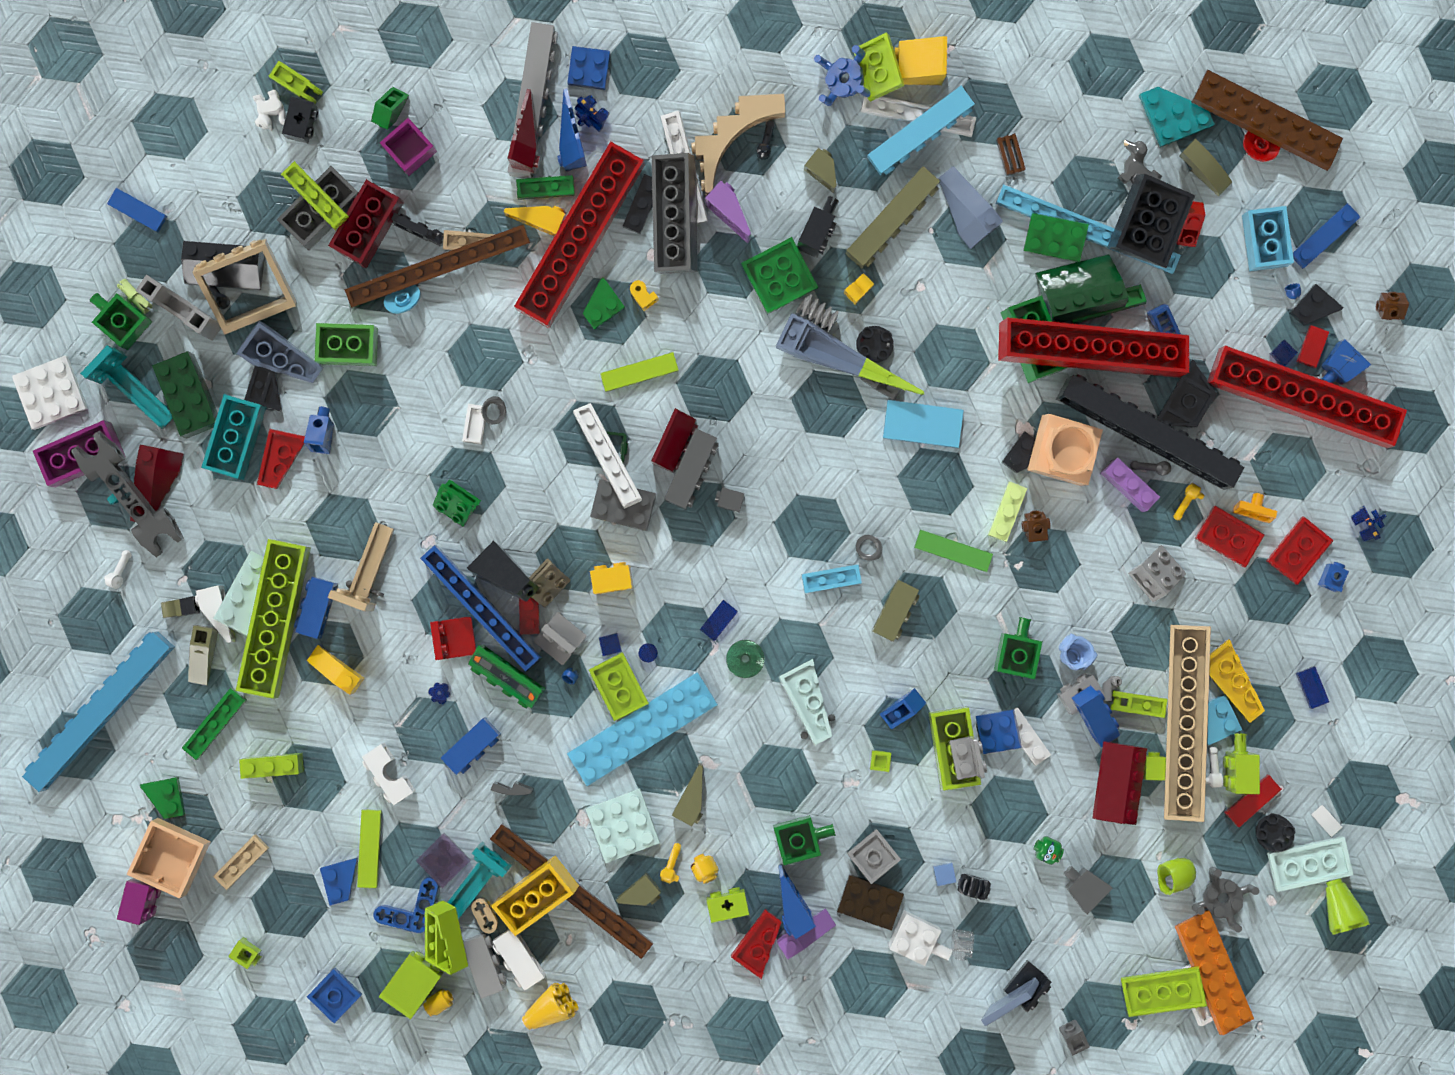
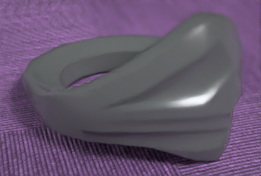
M492 396L483 403L481 413L485 422L494 425L503 421L506 414V406L500 397ZM490 404H496L500 410L497 420H490L486 415L487 407Z
M863 535L857 540L855 545L856 551L861 558L872 561L881 557L883 547L877 537ZM862 541H873L877 548L876 552L873 555L863 553L860 549Z

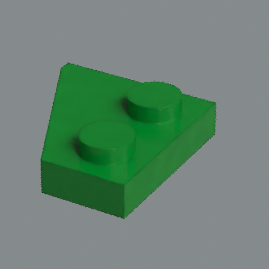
M604 277L601 278L583 312V315L594 330L625 308Z
M179 777L140 784V788L164 819L185 815Z

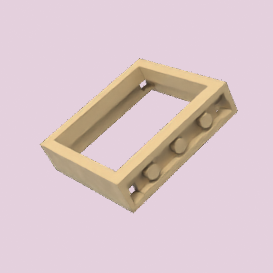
M266 239L253 240L249 243V246L244 248L238 246L232 249V252L229 254H218L213 258L214 260L206 262V260L201 261L200 264L194 267L193 275L224 335L296 306V299ZM263 251L285 297L225 320L203 275Z

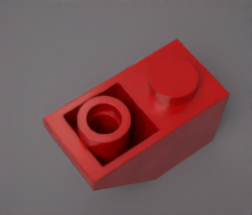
M1193 201L1177 240V245L1196 247L1206 216L1203 202Z

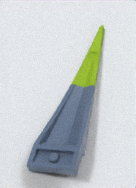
M791 313L776 344V349L791 354L795 358L924 395L923 390L864 357L810 320Z

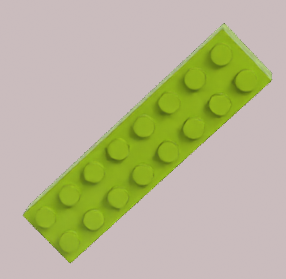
M268 539L235 691L272 699L279 698L311 547Z

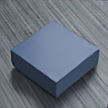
M952 862L933 866L937 886L956 883Z

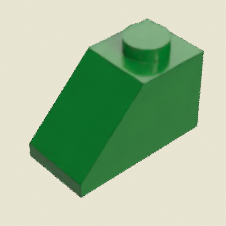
M392 86L375 102L371 122L388 130L397 121L409 98V94Z

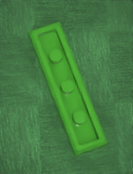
M923 530L919 531L914 548L984 572L988 571L993 556L992 553Z

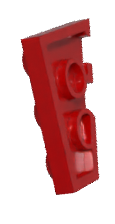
M269 429L257 485L278 489L304 446L305 436Z

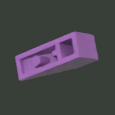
M826 908L813 916L816 927L795 939L793 935L789 936L785 933L777 938V943L787 959L803 951L836 926Z

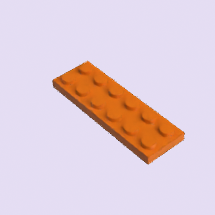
M1205 910L1204 914H1197L1176 925L1175 929L1191 967L1199 966L1207 1006L1219 1035L1224 1036L1253 1020L1254 1016L1210 911Z

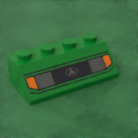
M478 645L468 663L471 666L470 670L479 676L483 674L487 677L486 681L494 687L498 685L503 688L502 692L510 698L514 696L518 699L517 703L526 709L528 707L533 708L546 690L541 684L485 645Z

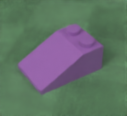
M720 181L705 197L706 207L746 243H749L751 232L734 193L735 189L726 182L724 184Z

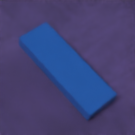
M115 188L107 202V205L156 232L160 231L168 217L118 188Z

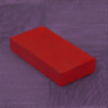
M1312 325L1309 326L1296 362L1316 368L1329 331Z

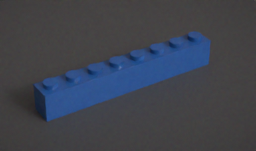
M434 545L420 558L525 672L542 658L439 546Z

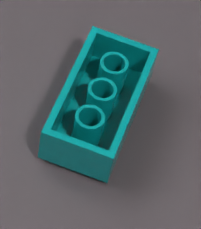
M224 394L201 468L244 480L267 407Z

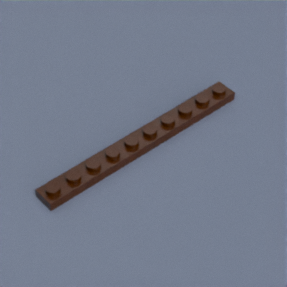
M520 225L344 290L350 306L353 308L531 242L525 226Z
M503 823L490 838L492 842L530 872H533L549 860ZM580 884L575 893L566 899L640 959L644 957L653 945L650 939Z

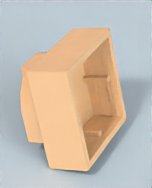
M1052 414L1042 415L1027 471L1079 486L1089 485L1103 429Z
M162 819L151 820L126 875L177 898H182L187 895L211 841Z

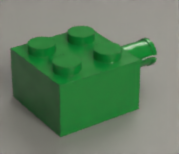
M95 293L90 298V303L94 304L101 311L92 323L123 349L129 350L153 322L125 297L117 293L109 302L100 296L99 293Z
M1019 617L1017 633L1014 635L1001 633L993 671L1035 679L1043 641L1029 639L1028 632L1031 619Z
M810 815L773 825L783 865L821 856L818 845L819 840L836 836L833 824L820 828L813 827Z

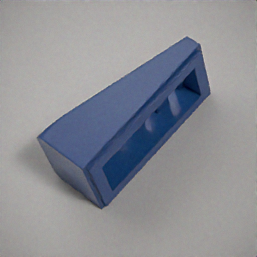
M1162 304L1147 312L1157 332L1181 334L1168 305ZM1164 313V315L1157 318V315ZM1165 319L1168 320V322H1166V323L1160 325V322H1161V321H1163V320H1165ZM1169 326L1172 327L1170 330L1166 332L1163 331V329Z

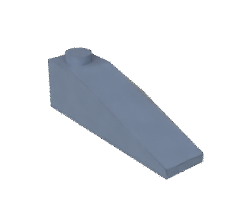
M954 166L938 178L951 210L952 218L955 221L957 232L970 249L1003 223V220L992 206Z
M262 321L257 322L236 353L254 366H260L311 383L314 382L324 368Z

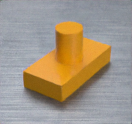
M1260 493L1252 494L1251 503L1240 500L1233 508V513L1265 523H1271L1277 516L1276 510L1262 507L1264 495Z

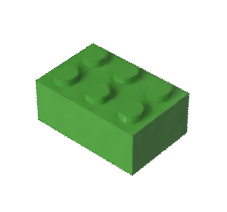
M316 323V363L322 365L377 366L378 328L375 325Z

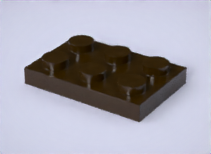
M849 874L837 912L892 931L904 893L876 883L870 884L868 880Z

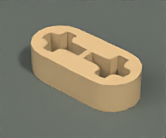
M483 897L474 900L471 909L481 930L488 934L493 933L498 927V919L489 901ZM477 902H480V904H485V907L483 908L485 912L484 915L480 909H476L478 905ZM486 916L489 921L494 922V924L492 925V929H490V927H485Z

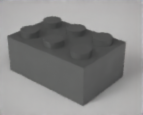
M599 479L590 517L647 531L656 493L637 489L642 501L624 509L611 483Z

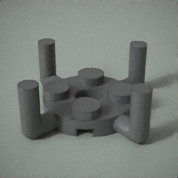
M1210 867L1209 872L1212 881L1208 883L1203 893V901L1193 904L1192 910L1202 915L1206 908L1213 915L1226 918L1229 927L1239 933L1242 931V927L1236 923L1233 915L1243 908V895L1247 893L1258 895L1259 889L1251 884L1239 887L1229 879L1220 878L1222 875L1221 870L1216 867ZM1221 893H1226L1228 896L1227 901L1224 903H1220L1218 900V896Z

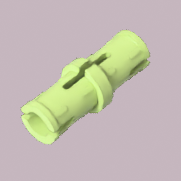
M127 279L120 281L122 285L117 284V288L128 297L127 300L130 303H134L143 314L150 311L147 307L152 309L153 305L136 292V289Z

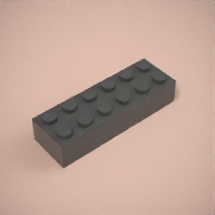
M690 153L652 155L654 272L660 274L698 272L695 156Z

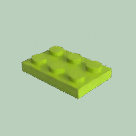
M887 32L859 45L866 53L860 66L863 69V85L870 91V96L867 97L870 102L905 86L890 35Z
M623 652L588 669L614 721L649 704Z

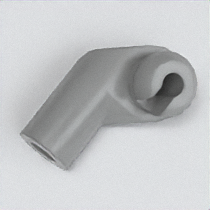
M1111 676L1102 684V690L1105 693L1104 702H1111L1112 691L1122 684V679L1119 676Z

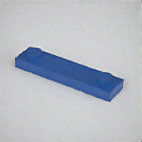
M1347 203L1293 252V259L1302 269L1305 268L1360 218L1359 214Z

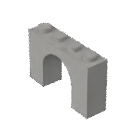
M148 275L144 277L135 290L151 302L182 320L185 325L198 334L212 341L221 329L218 321Z

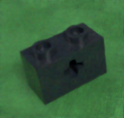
M291 97L282 130L285 138L309 143V139H312L314 134V120H317L319 114L318 107L314 102Z

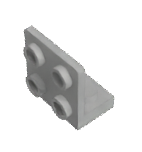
M1161 545L1143 563L1133 568L1128 574L1151 601L1155 602L1167 595L1186 575V572Z
M973 736L950 740L949 743L957 779L978 776L981 779L985 778L984 773H987V767L980 753H983L981 741H978Z

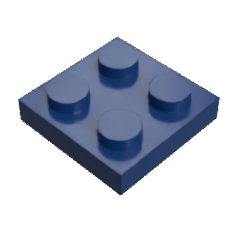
M572 46L567 84L570 86L605 90L610 51Z
M1014 709L975 716L983 754L1022 748Z
M334 968L312 990L307 998L335 1024L359 999L362 993L342 973Z

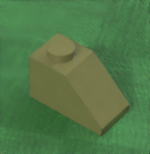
M818 147L804 165V171L834 193L837 187L834 159L831 158L830 152L825 149L821 150Z
M645 873L619 895L616 901L619 904L646 906L651 903L652 905L660 899L661 889Z

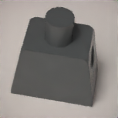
M1070 866L1064 872V875L1070 880L1065 886L1081 910L1087 915L1113 889L1086 868H1082L1077 872Z

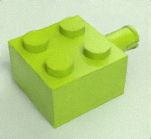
M1234 733V751H1225V756L1223 757V767L1225 768L1223 786L1225 790L1235 794H1260V755L1246 751L1247 734Z

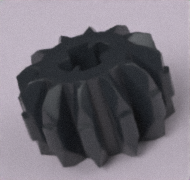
M961 874L957 884V890L961 894L980 900L987 899L991 890V883L988 880L970 874Z

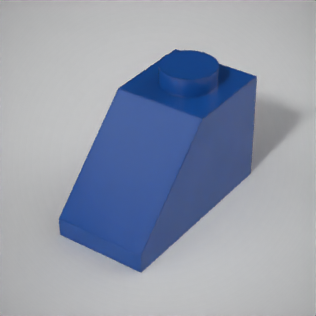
M914 688L881 712L880 716L893 729L914 716L926 702Z

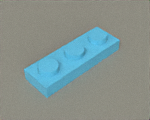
M859 564L801 574L805 593L862 583Z

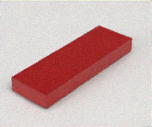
M1267 774L1260 780V794H1244L1224 813L1237 827H1240L1282 789Z

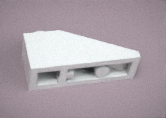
M218 585L197 590V595L195 596L196 605L200 607L202 613L227 643L236 642L234 629L213 619L226 596L224 586Z

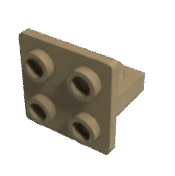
M548 558L530 576L540 587L532 598L543 607H546L570 582V579Z

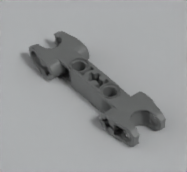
M98 431L93 435L99 447L97 455H89L79 446L71 450L80 470L90 481H95L99 477L104 481L121 505L138 524L131 529L135 539L157 558L163 553L157 542L158 534H168L177 543L184 537L176 520L166 508L163 507L157 512L152 508L139 489L118 465L125 460L122 451L101 431ZM112 475H117L120 478V483L113 482ZM128 492H130V493L132 494L131 496H128V497L125 496V494L128 493ZM136 506L143 507L145 513H138L136 510Z

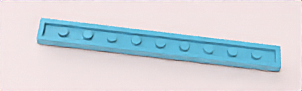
M1004 184L995 203L1030 218L1033 212L1088 223L1086 240L1108 248L1114 231L1112 227ZM1173 252L1167 268L1134 257L1131 258L1173 274L1181 255Z

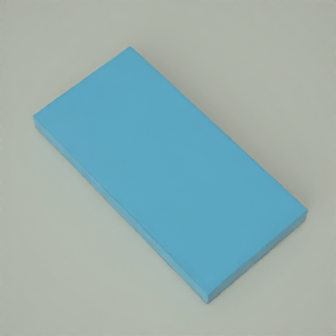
M887 400L883 438L959 448L964 410Z

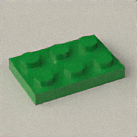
M1032 212L1023 251L1080 262L1089 224Z

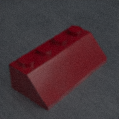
M366 179L346 213L349 218L338 227L328 246L367 269L393 223L391 218L394 213H399L404 202L398 196Z
M1103 742L1092 819L1136 825L1147 748Z

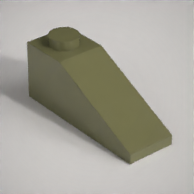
M701 763L696 768L672 813L673 817L691 827L694 823L698 824L703 815L700 812L702 808L703 764Z

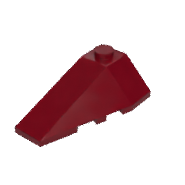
M527 89L521 106V115L523 117L517 120V135L513 134L507 159L512 168L534 173L535 167H539L541 157L538 156L533 94L531 89Z
M140 444L135 465L134 484L157 512L164 497L169 493L175 478L181 472L184 454ZM136 506V510L138 513H145L143 507Z

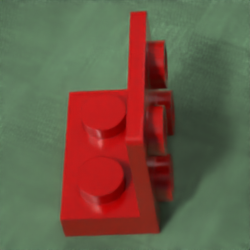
M472 617L430 622L435 661L474 654L476 644Z

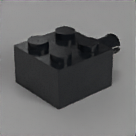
M828 196L822 210L814 206L798 240L797 248L800 251L818 258L819 253L823 255L829 241L827 236L831 237L837 223L834 222L835 216L833 213L839 200L835 198L832 205H830L833 197Z

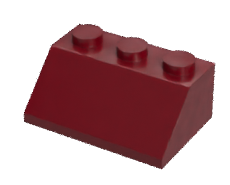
M676 408L674 409L653 455L652 464L671 473L678 469L681 455L683 452L685 453L689 445L690 435H693L695 429L699 426L696 425L697 420Z

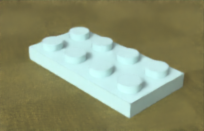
M1343 836L1291 847L1282 852L1267 853L1277 892L1353 875L1345 837Z

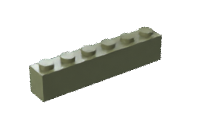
M923 166L853 242L845 254L861 269L865 265L869 267L876 259L874 255L878 251L882 253L889 245L886 242L891 237L895 239L901 232L899 228L903 224L907 225L914 218L912 214L915 210L920 211L927 203L925 199L929 195L933 197L940 189L937 187L940 180Z

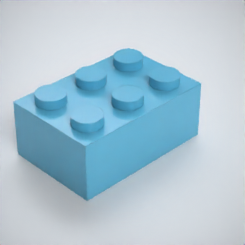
M1286 206L1248 210L1242 215L1249 272L1283 268L1294 263Z

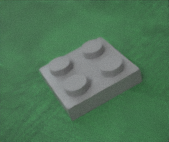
M877 829L847 852V855L870 884L901 860Z

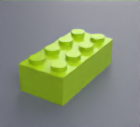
M969 707L928 712L940 789L945 791L982 785L981 778L978 776L957 779L949 743L950 740L974 737Z

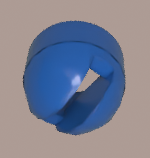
M1293 283L1285 287V293L1288 298L1296 299L1300 297V284Z
M567 668L561 675V678L566 683L573 685L578 679L577 670L572 671L573 668Z

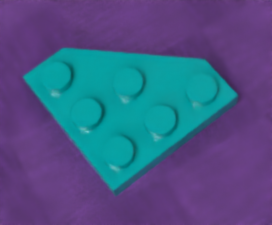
M1155 87L1139 94L1160 148L1215 125L1208 110L1168 90Z

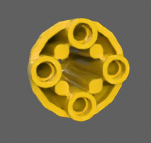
M553 983L525 1012L522 1021L527 1029H537L573 1018L579 1007L576 1001L572 1000L569 988L565 983Z

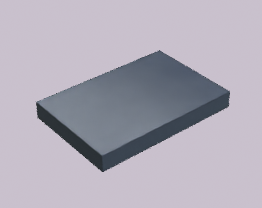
M1033 978L990 1005L981 1019L984 1026L991 1024L1031 999L1039 986L1038 980Z

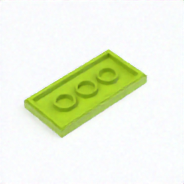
M1199 966L1121 977L1129 1017L1207 1006Z

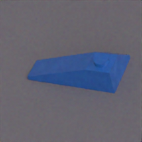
M567 88L563 89L559 142L560 155L557 156L560 167L564 166L565 172L587 166Z

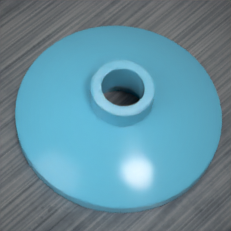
M416 285L386 295L384 306L391 313L407 312L418 303L421 296L420 290Z

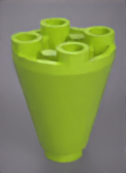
M1341 878L1326 882L1328 920L1332 935L1370 925L1368 916L1345 882H1342Z

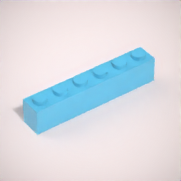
M962 85L869 153L867 158L879 175L883 173L885 175L889 174L895 169L894 165L900 161L902 164L911 157L909 154L914 150L919 152L926 146L925 142L930 138L932 141L942 134L940 132L945 127L950 129L957 123L956 119L961 115L963 118L973 111L971 108L975 103Z

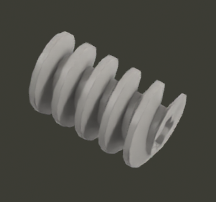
M812 294L807 298L805 297L799 305L796 314L802 310V318L809 315L808 320L812 321L815 319V325L822 323L821 329L824 330L828 327V333L837 320L839 311L837 310L832 314L831 306L825 310V302L819 306V299L817 298L812 301Z

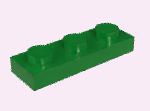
M573 175L516 179L518 200L575 196Z

